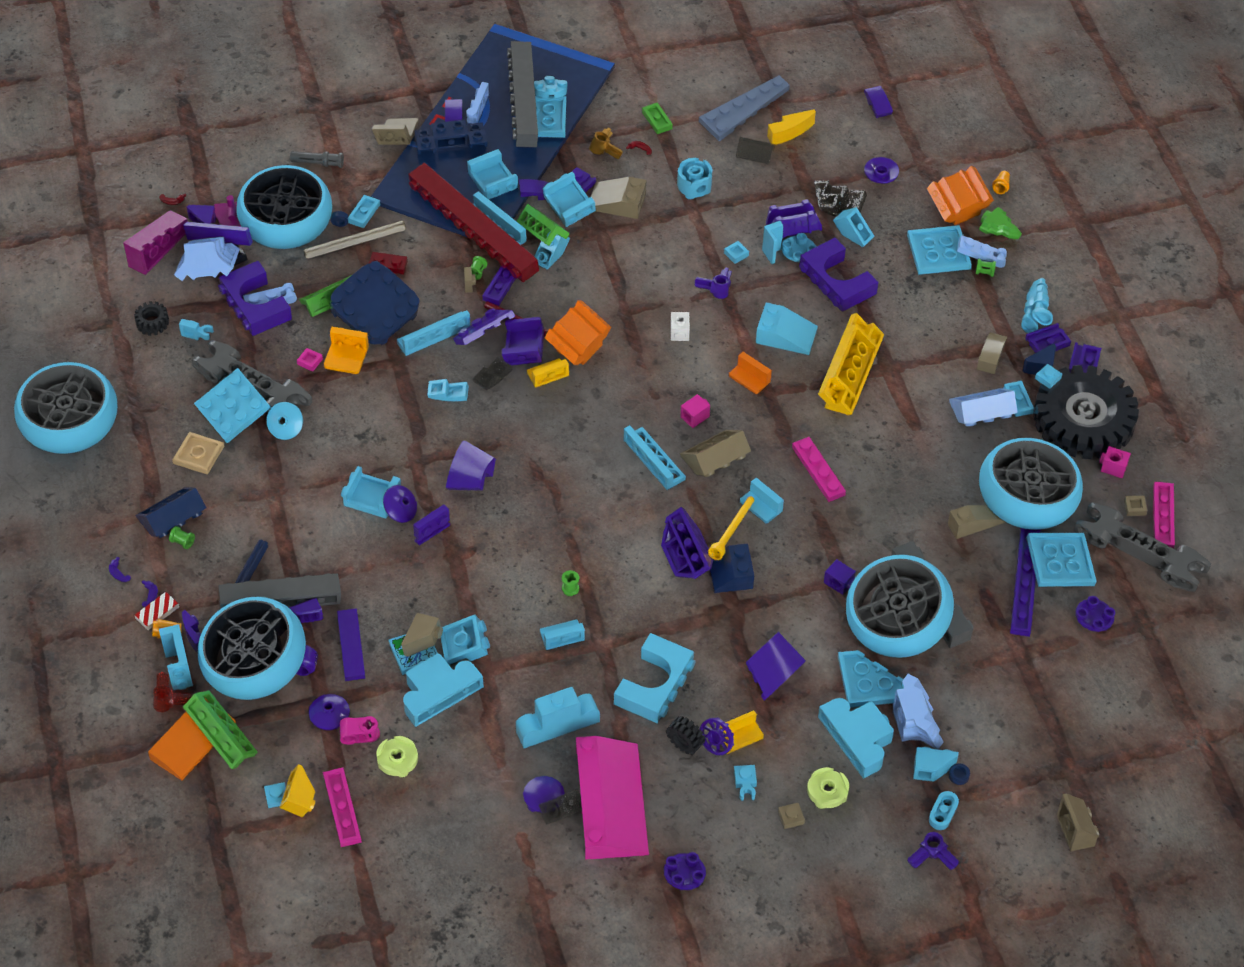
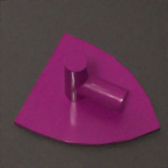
M232 195L226 197L227 203L214 204L216 218L221 225L241 227L237 217V202H234Z

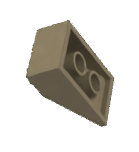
M624 177L595 182L591 197L595 201L596 211L638 219L646 196L647 180Z

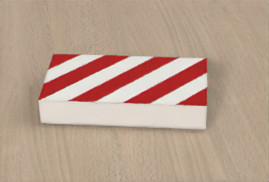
M165 592L136 613L135 619L147 630H150L153 627V621L163 620L178 609L179 604Z

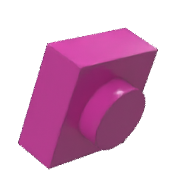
M306 348L297 359V365L313 372L323 360V356Z

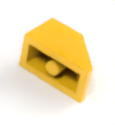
M298 764L291 771L279 807L300 817H303L308 811L311 812L315 805V800H313L315 790L302 765Z

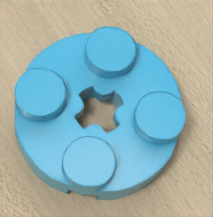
M546 76L544 80L534 81L535 95L538 97L549 98V95H554V98H559L567 94V81L556 80L553 76Z

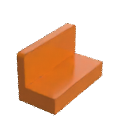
M742 352L738 355V365L729 372V377L753 393L758 394L771 382L772 370L745 352Z

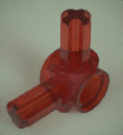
M165 672L157 674L156 687L153 690V708L156 711L166 712L173 708V705H185L193 696L191 693H173V690L169 687V675Z

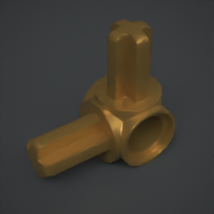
M610 128L595 133L589 146L592 153L601 155L606 152L616 159H620L623 154L621 149L610 144L609 138L613 134Z

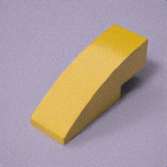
M815 109L782 116L781 122L768 124L767 137L771 145L789 141L815 124Z

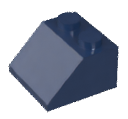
M748 543L729 545L725 547V554L721 560H713L710 573L714 593L753 589L754 571Z

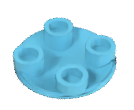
M798 233L796 236H791L782 242L783 254L795 262H800L801 254L817 247L804 233Z

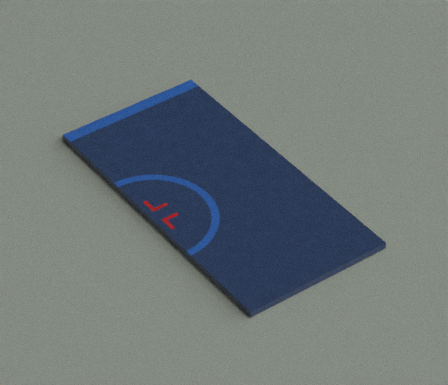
M494 24L419 128V130L431 129V123L445 122V100L462 99L463 120H466L467 124L468 117L466 111L470 108L471 101L475 100L476 89L480 88L482 82H486L489 85V96L478 123L483 122L488 147H485V144L473 145V148L470 149L469 144L468 147L436 150V153H433V150L422 151L421 155H419L414 135L410 144L404 149L371 197L380 200V207L467 237L462 229H458L450 219L444 217L439 209L436 210L431 202L424 200L417 190L414 191L410 187L408 174L423 163H426L474 204L473 195L478 191L481 194L482 192L468 174L467 161L499 149L502 153V162L512 175L516 174L518 176V188L489 200L514 219L528 199V197L520 196L519 179L540 180L615 68V63ZM511 41L531 42L534 81L544 80L546 76H553L556 80L567 81V94L565 95V138L538 137L537 147H516V140L512 139V117L514 116H511V105L513 104H510V94L512 93L509 92V83L512 81H509L508 78L509 71L511 70H508V59L510 58H507V48H510Z

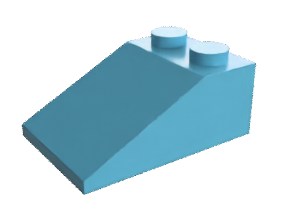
M766 302L757 327L756 343L809 355L818 326L784 306Z

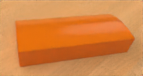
M185 712L148 753L151 761L182 781L214 746L189 714Z

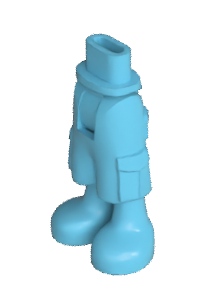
M1044 278L1033 282L1027 293V302L1024 308L1025 315L1021 323L1022 329L1026 333L1038 330V323L1047 326L1053 321L1052 313L1047 310L1049 307L1048 286Z

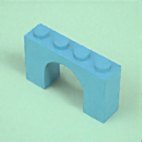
M650 633L641 648V659L664 669L668 673L669 679L659 687L646 688L623 678L614 693V705L658 724L660 718L666 716L670 701L674 702L678 693L677 689L679 686L682 687L684 685L687 672H691L694 668V651Z

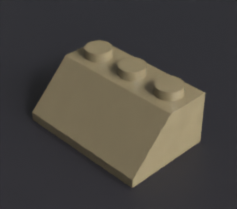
M726 429L685 450L680 455L696 475L708 477L715 473L714 470L730 466L731 461L745 458V454L751 452L743 430Z

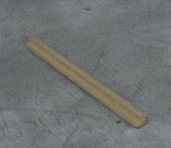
M401 220L305 248L304 256L306 259L361 244L405 231L406 226L404 221Z

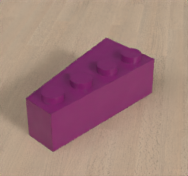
M170 210L123 242L128 267L146 275L186 235L183 225L185 222H188L187 218Z

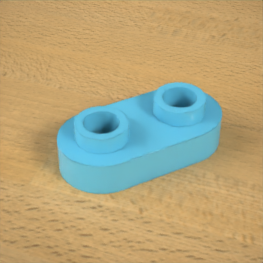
M944 791L938 796L929 816V823L934 829L944 830L949 826L959 803L955 793Z

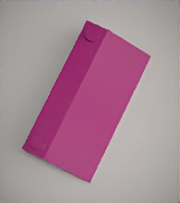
M600 736L576 737L585 839V860L649 855L638 744Z

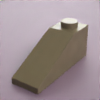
M967 505L951 510L948 520V526L956 539L1006 523L996 516L987 505Z

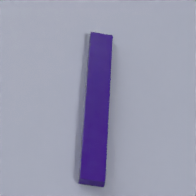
M1020 528L1010 634L1030 637L1036 575L1026 537L1028 533H1040V530Z

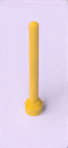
M749 496L719 542L711 545L708 555L712 559H722L725 554V545L754 503V497Z

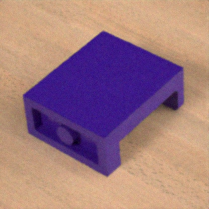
M532 317L506 320V348L502 349V356L506 366L541 363L544 342V326L541 318Z

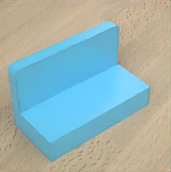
M781 221L764 226L762 251L771 264L775 263L776 251L781 250L783 224Z
M758 478L751 481L750 491L740 498V503L744 504L749 496L754 497V503L749 510L765 523H769L783 511L784 500Z
M577 619L540 629L546 650L585 640L584 626L582 623L579 624Z

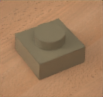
M464 267L465 293H473L472 285H476L475 274H472L471 267Z
M1125 496L1124 503L1127 516H1146L1145 496Z
M799 803L778 807V813L784 829L804 825L805 819Z

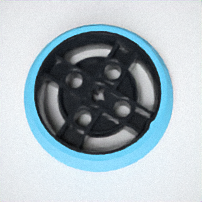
M291 165L274 166L256 173L244 184L237 199V217L241 227H249L251 238L257 243L276 249L296 248L313 241L327 227L332 214V199L325 183L313 172Z
M248 597L236 600L217 611L201 633L198 643V662L202 674L213 688L231 698L252 700L271 695L289 683L299 670L305 654L306 640L300 620L291 609L276 600L266 597ZM288 630L286 644L282 650L280 636ZM222 646L223 660L216 666L217 655Z

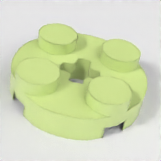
M395 736L394 739L389 741L388 739L384 740L376 752L379 769L392 776H407L418 762V752L412 740L403 736ZM401 753L400 759H394L392 756Z
M828 767L814 771L807 784V793L818 808H834L847 800L849 782L843 773H838L833 768ZM828 784V786L833 787V789H831V791L824 790L825 785Z

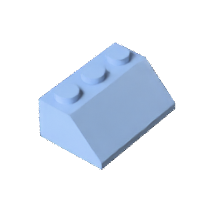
M998 388L949 399L958 422L965 424V426H974L977 424L976 422L982 420L984 423L992 422L996 417H1001V419L1011 418L1012 414L1018 413L1015 392L1009 389Z

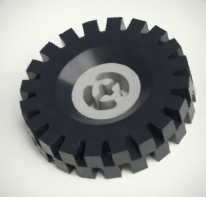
M1082 365L1072 366L1071 373L1067 367L1059 369L1058 371L1062 373V378L1050 389L1041 384L1037 392L1033 418L1036 420L1035 426L1037 431L1043 432L1042 438L1045 441L1051 442L1054 440L1053 444L1062 450L1065 446L1068 447L1067 454L1075 458L1078 450L1082 451V459H1092L1093 452L1096 453L1099 459L1103 452H1107L1109 446L1121 449V445L1125 447L1129 443L1139 414V409L1137 408L1139 404L1137 397H1133L1134 391L1131 387H1123L1125 381L1117 376L1111 381L1112 372L1103 369L1099 376L1096 375L1097 367L1088 365L1087 372L1084 373Z

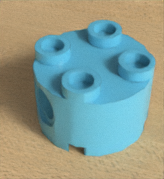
M688 158L682 161L677 175L679 191L687 199H694L695 197L709 194L712 186V166L704 159L703 162L699 161V158Z

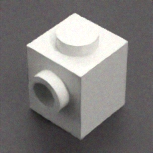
M671 312V341H689V312Z

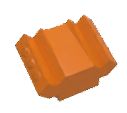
M970 166L966 171L961 169L954 175L943 177L938 183L933 181L927 187L944 221L954 225L979 216L981 210L987 208L994 201L979 172L973 166Z
M578 300L575 307H570L569 311L559 321H556L553 329L548 330L545 339L572 364L584 365L602 346V342L607 337L611 326L583 301Z

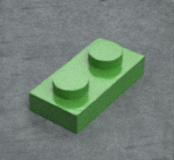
M658 103L642 107L643 115L657 134L673 129V124Z

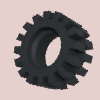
M149 301L147 305L145 302L143 307L140 305L135 310L136 326L139 332L142 331V334L148 333V336H151L154 333V335H158V331L163 333V329H167L169 317L167 309L162 303L159 305V302L155 301V304H153L152 301ZM152 316L158 317V318L155 319V320H151V321L146 320L148 317H152Z
M678 716L666 730L667 737L671 739L670 742L674 743L676 748L679 747L681 752L685 751L686 754H695L705 742V735H702V730H699V726H695L692 720L689 721L687 717Z

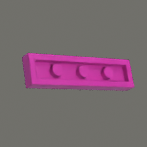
M810 437L792 443L793 450L828 502L846 495V490Z
M1154 482V539L1173 549L1175 546L1174 483Z
M339 768L323 772L340 846L345 847L362 843L344 769Z

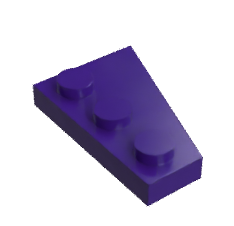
M490 309L485 312V316L472 321L471 326L461 329L453 340L456 345H467L484 335L486 329L496 328L501 325V320L505 318L512 319L515 315L512 310Z

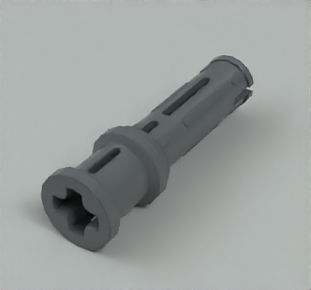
M291 151L290 161L343 168L344 154L341 152L339 154H331L327 151L323 152V154Z

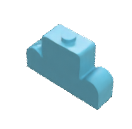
M436 654L425 661H420L415 667L406 672L407 685L412 691L407 692L403 697L404 712L413 725L417 727L483 688V676L474 664L469 661L459 662L455 666V670H453L441 654Z
M569 687L537 698L534 701L535 713L525 714L516 721V733L523 748H527L600 722V712L591 694H582L577 697L573 687Z
M843 698L833 699L820 706L818 718L864 779L879 771L884 759L882 747L892 742L894 732L887 716L882 714L873 702H869L853 711H850L849 702Z

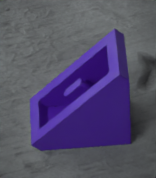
M186 206L188 218L192 222L215 224L216 213L214 206Z

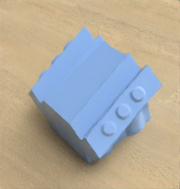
M224 237L189 241L184 244L185 252L181 256L174 275L181 281L187 275L193 280L204 276H213L215 278L219 272L228 276L234 267L240 249L233 243L225 244Z
M907 674L902 681L904 688L896 690L893 703V714L901 740H921L938 750L944 741L939 735L940 729L934 721L932 715L934 709L928 701L929 696L919 679Z

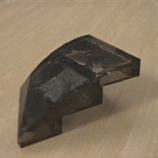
M814 181L818 207L823 212L837 217L843 210L856 207L861 212L867 197L865 190H849L847 185H831L829 181Z

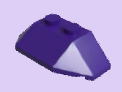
M680 507L666 517V526L661 546L676 577L696 579L711 569L714 559L708 555L709 548L700 529L685 509Z

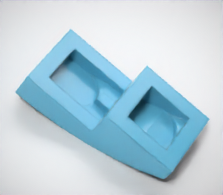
M447 379L429 381L427 396L428 398L442 401H467L469 386L467 382L449 384Z

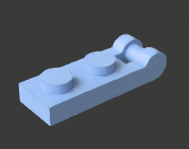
M482 82L480 88L476 89L475 100L471 101L470 108L466 111L468 117L467 124L478 123L489 96V85L486 82Z
M963 235L959 238L957 252L975 259L979 258L981 261H996V267L999 268L1005 266L1006 249H997Z
M286 283L282 287L243 295L244 301L250 304H263L280 296H283L288 304L294 303L297 300L291 283Z

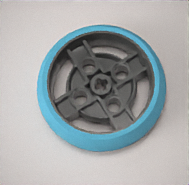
M74 362L52 364L32 374L19 389L14 405L15 421L22 435L34 446L52 453H75L92 447L110 431L117 415V396L109 380L101 372L88 365ZM89 390L95 392L103 399L102 404L94 402ZM31 412L38 413L43 423L42 426L29 418Z
M1017 438L1006 441L988 454L980 469L979 486L985 503L996 516L1016 527L1040 530L1057 526L1075 512L1082 498V477L1074 460L1058 446L1040 439ZM1055 498H1062L1058 501L1053 502Z
M910 555L887 556L866 566L854 579L846 600L848 624L856 638L868 649L880 655L896 658L914 656L934 646L947 631L954 610L953 593L945 576L931 563ZM902 576L915 577L925 581L926 583L919 584L912 579L905 578ZM880 584L873 592L870 604L862 606L869 592ZM917 597H922L921 600H915ZM938 605L933 618L924 627L919 629L928 616L929 608ZM884 611L883 614L877 615V613ZM905 621H910L908 624H902ZM880 627L887 633L902 636L882 635L873 631V629Z

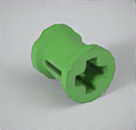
M475 256L472 261L471 270H473L472 274H475L476 280H479L488 262L483 257Z
M978 258L975 274L982 273L993 277L996 261L986 262Z
M175 526L169 535L170 542L181 544L185 549H189L195 540L194 533H187L181 530L179 526Z
M569 570L562 575V591L567 596H573L579 592V575L577 572Z

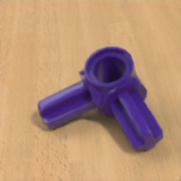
M725 268L721 271L720 275L713 277L712 280L697 277L694 285L698 288L710 290V293H713L715 298L724 299L729 294L732 271L729 268Z
M937 832L928 833L924 841L919 844L920 848L907 859L913 868H917L928 857L931 859L939 858L949 870L956 868L959 864V861L947 850L948 845L943 841V837ZM930 842H937L939 845L933 848L928 844Z

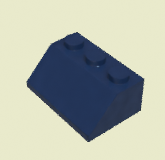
M184 487L135 516L151 536L161 538L169 534L171 528L175 526L181 527L186 524L185 520L190 517L194 519L202 515V511L206 509V506L196 488Z

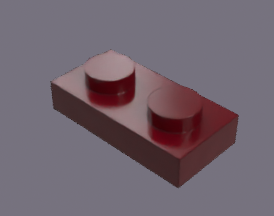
M372 252L369 264L372 261H378L393 273L404 274L408 259L407 256Z

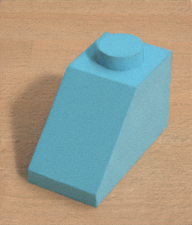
M857 207L843 210L833 220L843 236L861 247H864L874 237Z

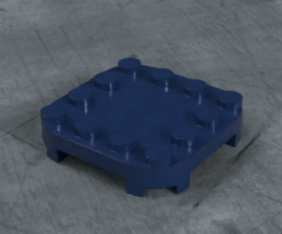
M372 261L370 264L361 267L334 290L331 295L330 306L331 313L335 318L338 316L354 331L366 332L369 344H381L382 346L387 343L389 337L407 322L413 321L416 318L420 300L416 293L389 268L378 261Z

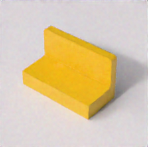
M558 358L527 369V374L536 388L569 376V363L566 359L561 360Z
M754 710L725 722L729 724V728L734 733V746L727 754L763 739L764 734L756 723L757 714Z

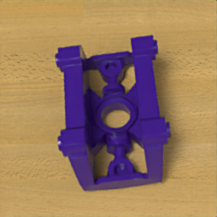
M808 199L802 200L801 203L780 207L773 205L769 207L766 225L781 221L783 224L782 238L789 235L796 236L798 233H811V231L815 230L822 231V224Z

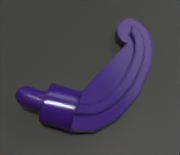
M116 557L109 565L110 574L121 582L130 581L131 577L129 575L124 576L117 569L120 558Z
M142 580V584L149 590L147 602H142V606L146 607L157 598L158 589L151 581Z

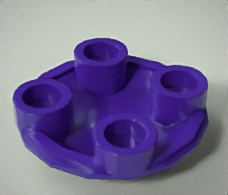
M1090 596L1087 600H1083L1078 604L1075 609V616L1084 628L1100 632L1106 631L1112 626L1115 610L1100 601L1096 596Z
M540 776L527 783L523 796L530 811L546 813L556 812L560 809L565 792L562 784L555 778Z
M694 852L679 853L666 859L664 876L667 882L674 888L692 890L704 882L706 869L698 854Z

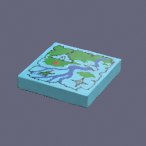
M406 634L389 639V645L402 675L406 674L408 670L415 667L420 661H425L438 654L435 646L407 657L404 656L401 645Z

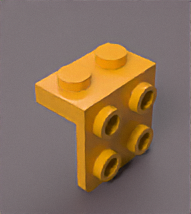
M331 327V346L324 361V368L358 374L369 348L368 334L362 331Z

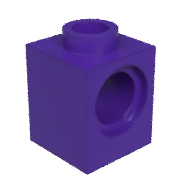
M836 559L825 571L824 583L843 595L850 589L855 579L856 571Z

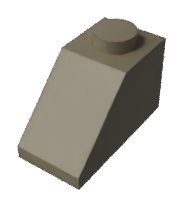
M420 613L416 614L401 644L404 656L409 657L435 645L437 639H440L443 633L439 618Z

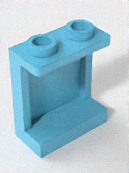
M499 149L467 161L469 176L487 199L518 188V176L516 174L512 175L502 162V153Z
M573 172L562 175L560 179L549 182L543 188L544 198L565 227L596 211L595 201L592 197L589 198L576 181Z
M357 466L355 472L350 474L348 485L344 486L341 492L344 506L387 518L388 514L383 505L384 494L388 488L394 485H401V479L393 476L390 482L363 474L362 467Z
M179 624L159 629L165 657L177 655L179 660L178 663L167 665L172 689L183 690L193 686Z

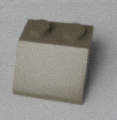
M1063 794L1057 818L1070 851L1094 847L1099 837V831L1091 820L1090 808L1086 807L1083 799L1070 794Z

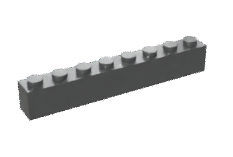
M511 41L510 48H507V58H510L508 59V70L511 71H509L508 78L509 81H512L509 83V92L512 93L510 94V104H513L511 105V116H514L512 117V128H515L512 132V139L516 140V147H537L538 126L531 42Z

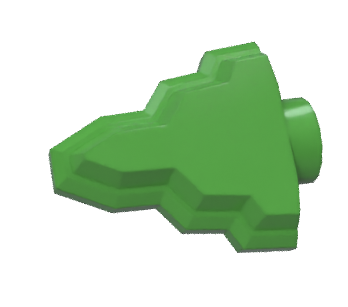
M999 207L993 212L985 211L981 218L982 225L979 230L983 233H991L996 236L1003 235L1009 239H1019L1022 235L1018 227L1012 224L1011 219L1006 216V212Z

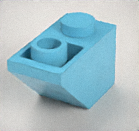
M557 234L550 246L541 241L534 256L538 260V265L549 269L563 255L570 238L567 237L565 239Z
M917 747L913 779L934 782L950 771L951 766L957 763L958 752L948 749L937 750L930 747Z

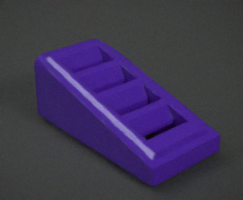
M317 598L289 607L301 623L323 620L322 608Z

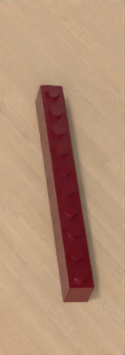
M423 163L408 174L409 185L414 191L417 190L424 200L431 202L432 206L436 210L439 209L446 219H450L458 229H462L469 239L476 241L477 245L481 249L484 248L492 259L495 258L499 261V264L504 269L507 268L514 278L525 282L540 271L538 260L426 163Z

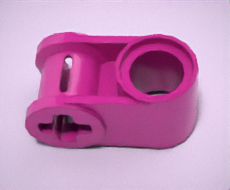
M372 716L344 718L340 721V741L343 744L375 742L380 737L378 722Z

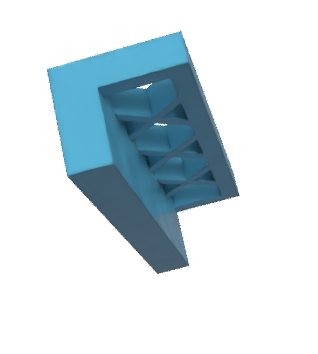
M479 191L473 195V205L520 245L527 241L526 229Z
M467 310L456 313L398 338L397 344L405 356L458 334L461 329L468 328L470 326V313Z
M629 425L624 428V441L666 490L686 480V476L643 427L634 430ZM639 435H642L645 438V442Z

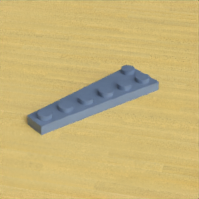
M779 75L700 116L699 123L718 141H721L732 133L735 127L743 125L750 116H755L758 110L767 107L771 102H774L786 93L790 85Z

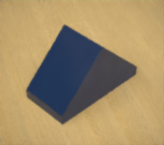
M1052 344L1026 358L1022 371L1027 374L1036 375L1047 364L1053 367L1056 345Z

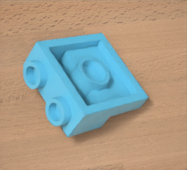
M476 615L442 627L441 643L445 661L449 665L465 658L473 661L488 655L487 649L490 648V643L487 637H484V632L487 631L484 621H480Z

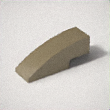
M989 333L978 360L977 370L995 374L1007 341L1006 336Z

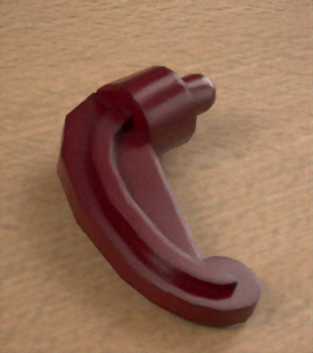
M632 141L626 146V149L637 147L646 151L647 155L652 154V149L641 141Z
M161 194L159 198L161 202L167 205H178L185 200L186 194L179 195L177 198H168Z

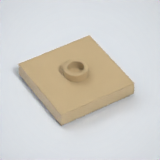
M189 432L174 456L173 464L208 475L224 448V442Z

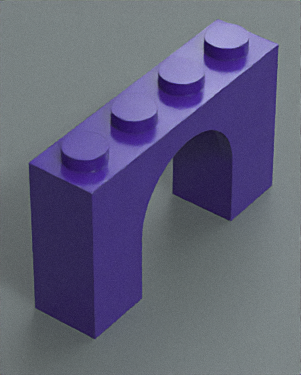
M833 238L801 254L799 267L803 273L809 276L812 283L816 284L822 293L828 296L833 305L843 312L876 295L878 281L868 271L850 280H837L830 277L826 270L844 261L846 248L836 238Z
M259 261L230 272L228 276L222 275L219 277L220 285H218L221 294H225L229 306L234 307L237 318L242 319L245 330H249L252 336L292 320L291 308L283 296L263 304H250L243 300V295L268 284L266 271Z

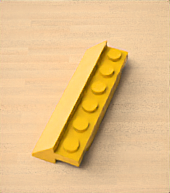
M857 313L850 316L818 393L826 402L824 408L846 415H852L884 337V333L874 323L867 324Z

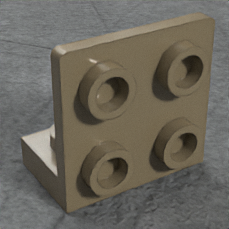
M418 118L387 119L385 125H374L372 131L378 145L410 144L419 120Z

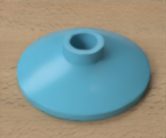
M280 402L269 410L267 427L276 438L282 440L292 439L301 431L303 416L296 405L289 402ZM282 417L285 419L284 424L280 423Z

